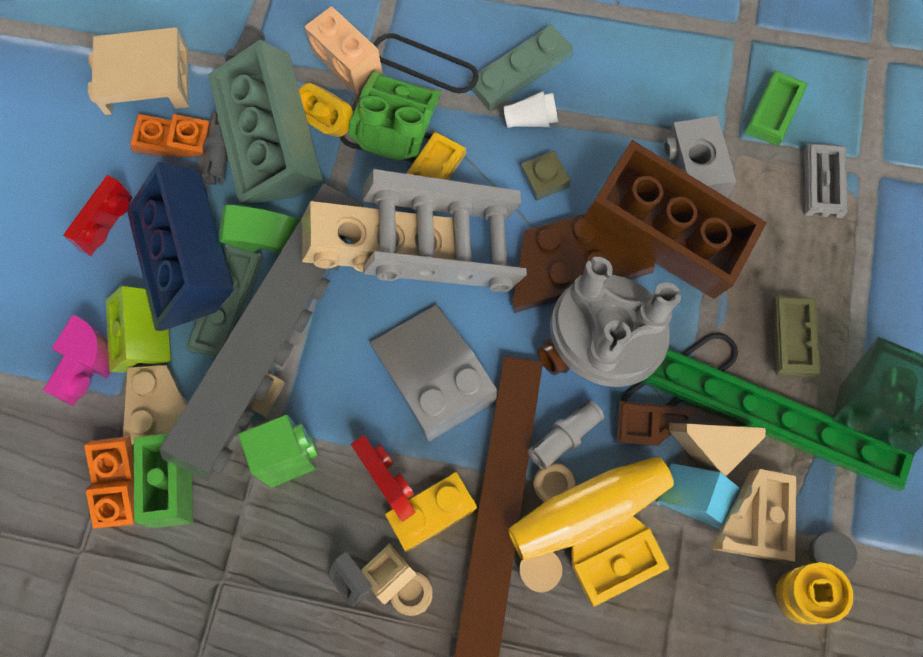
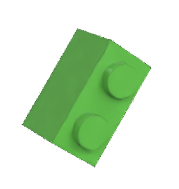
M288 415L238 434L251 474L271 488L317 470L313 457L318 456L319 453L311 433L306 432L302 423L296 425Z
M169 433L134 438V523L149 528L193 523L192 473L161 457L160 447Z

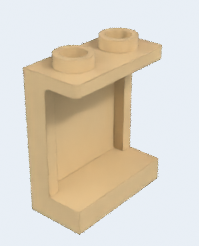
M177 27L93 36V52H89L92 81L88 83V93L91 101L98 105L104 115L113 114V103L164 97L170 99L175 109L189 107L188 47Z

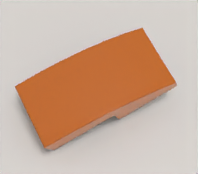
M138 114L130 143L131 150L137 153L169 157L203 156V142L208 136L210 121L173 114L172 120Z
M131 437L90 440L84 445L91 485L85 491L93 529L133 525L134 457Z

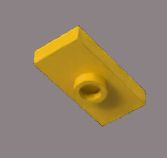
M434 132L406 174L449 180L465 157L466 148Z

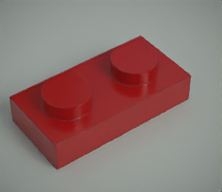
M106 175L63 236L79 251L91 257L95 250L106 241L108 232L118 218L126 213L133 197L120 181Z
M365 435L351 443L350 445L399 519L403 522L415 514L416 511L408 501V498L414 495L401 473L392 477L388 468L393 465V462L381 444L373 448Z

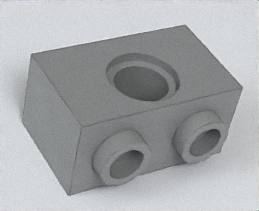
M718 115L673 122L669 137L664 140L666 159L672 160L674 166L728 198L736 183V178ZM691 159H697L701 161L703 164H697L693 162Z

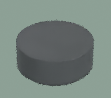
M829 531L816 536L809 546V558L812 564L818 562L831 564L846 574L854 568L857 562V550L852 540L845 534Z

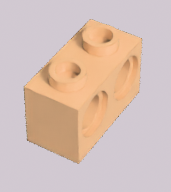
M332 6L304 26L312 53L356 95L363 90L373 70L383 75L378 48Z

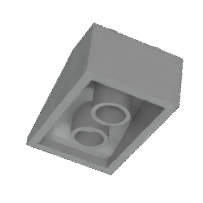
M437 304L370 342L428 442L497 401V389L475 354Z

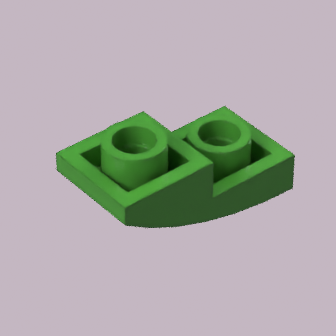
M225 205L222 208L219 242L252 253L261 248L280 254L300 219L258 208Z

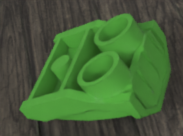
M373 70L362 90L357 107L350 120L348 134L363 150L397 161L417 156L426 130L438 106L441 91L421 88L380 75V72Z

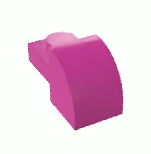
M72 315L51 348L63 356L43 391L74 407L78 398H81L87 392L90 386V379L94 373L108 378L110 372L107 339L87 322Z

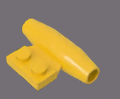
M658 456L608 470L550 498L508 528L511 541L523 561L572 546L571 567L589 605L595 607L669 569L650 528H647L637 520L634 515L673 487L674 482L671 472L665 462Z

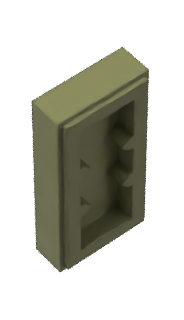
M776 296L772 300L775 374L777 376L797 377L819 376L821 369L816 298Z

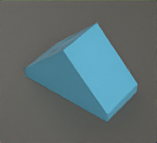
M671 463L669 470L674 485L659 496L656 502L717 529H721L741 488L721 472Z

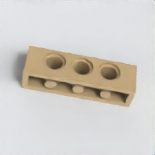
M310 201L302 217V262L314 263L319 268H333L338 265L354 267L357 271L363 272V266L374 251H380V243L378 241L380 239L379 209ZM395 211L396 253L419 256L416 243L418 244L417 214ZM433 216L435 258L456 260L454 218ZM339 235L345 236L348 239H350L352 244H347L340 239Z

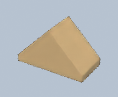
M669 423L670 433L701 469L721 472L724 476H727L765 438L766 428Z

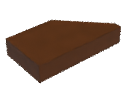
M617 402L615 443L659 446L671 434L669 423H683L694 415L695 408Z

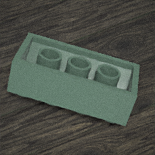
M259 39L208 74L239 204L249 205L296 197L323 182L289 53Z

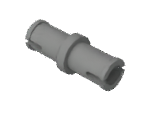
M587 399L565 420H557L552 425V431L534 447L528 449V454L532 461L540 469L546 471L568 449L574 450L581 444V438L595 425L604 420L602 410L595 402Z

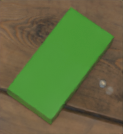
M774 70L745 133L779 147L808 83Z

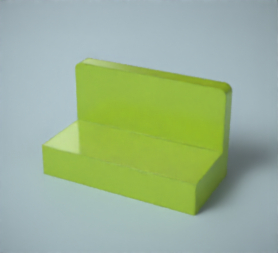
M128 286L119 287L105 300L109 372L125 373L127 368L133 367L137 363L166 365L171 361L169 329L164 331L155 330L146 289Z

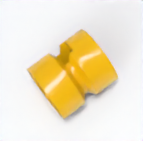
M818 562L789 569L780 576L776 584L775 597L779 608L786 617L796 623L811 625L837 622L849 613L853 605V589L849 579L840 569L831 564Z

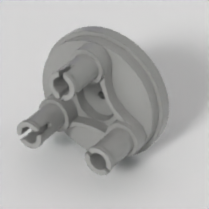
M593 257L591 262H587L583 275H580L574 284L561 294L556 302L550 320V333L553 345L564 363L586 380L611 387H623L639 383L656 371L667 354L670 340L668 324L671 321L673 309L681 300V295H677L680 290L672 283L663 282L655 288L652 294L635 281L612 275V265L605 258Z

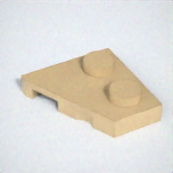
M167 365L127 368L123 437H131L132 448H134L135 437L170 433L188 404L178 388L179 384L172 370Z
M763 469L750 471L713 542V550L780 562H795L796 476Z

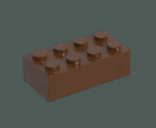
M631 140L619 157L583 216L584 220L713 299L734 286L767 224L766 221L634 140Z

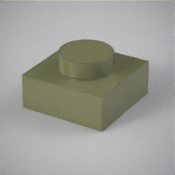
M555 151L521 164V172L536 201L570 186V179Z

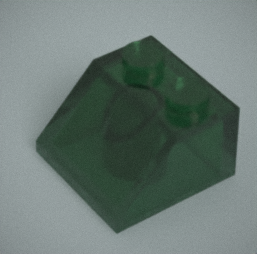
M878 336L840 385L832 421L914 455L923 446V354Z

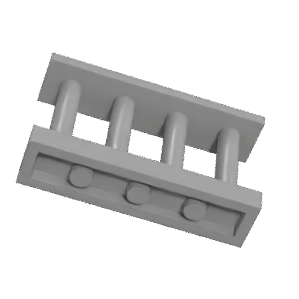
M377 169L372 170L362 187V201L375 203L379 206L380 251H374L363 266V274L375 275L383 281H394L404 278L489 287L493 292L509 291L527 276L526 268L507 265L504 220L506 221L521 205L520 190ZM395 206L413 208L417 211L419 256L396 253ZM433 211L450 213L451 216H454L456 260L435 258ZM469 216L483 217L489 221L492 264L472 262Z

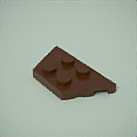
M585 214L529 229L524 232L519 262L520 268H526L527 276L515 286L512 309L514 313L557 301L561 294L574 284L580 275H583L587 262H591L593 257L605 258L612 265V275L628 279L653 273L655 264L584 220L583 216Z

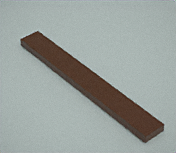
M504 356L454 657H499L515 547L509 536L508 528L520 520L529 460L528 449L531 446L543 362L508 356Z

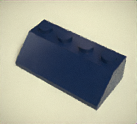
M157 162L129 205L127 213L154 328L156 331H164L216 313L234 289L233 280L229 275L224 258V248L219 242L216 221L210 209L207 190L204 187L200 171Z

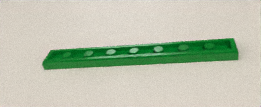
M668 349L664 360L656 371L640 382L744 427L766 428L765 435L891 489L900 491L905 488L916 451Z

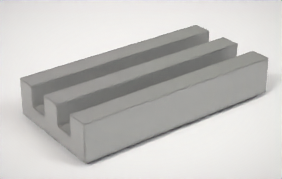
M808 143L804 149L805 215L813 216L814 213H820V217H828L830 214H835V218H844L848 213L846 146ZM817 153H819L820 203L817 202ZM829 154L834 155L835 204H830Z

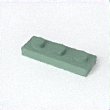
M551 24L478 72L479 79L471 91L491 111L573 55V46ZM473 76L468 79V85L472 82Z

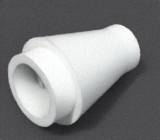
M544 91L515 104L504 106L507 128L550 127V123L558 122L553 93L544 95Z

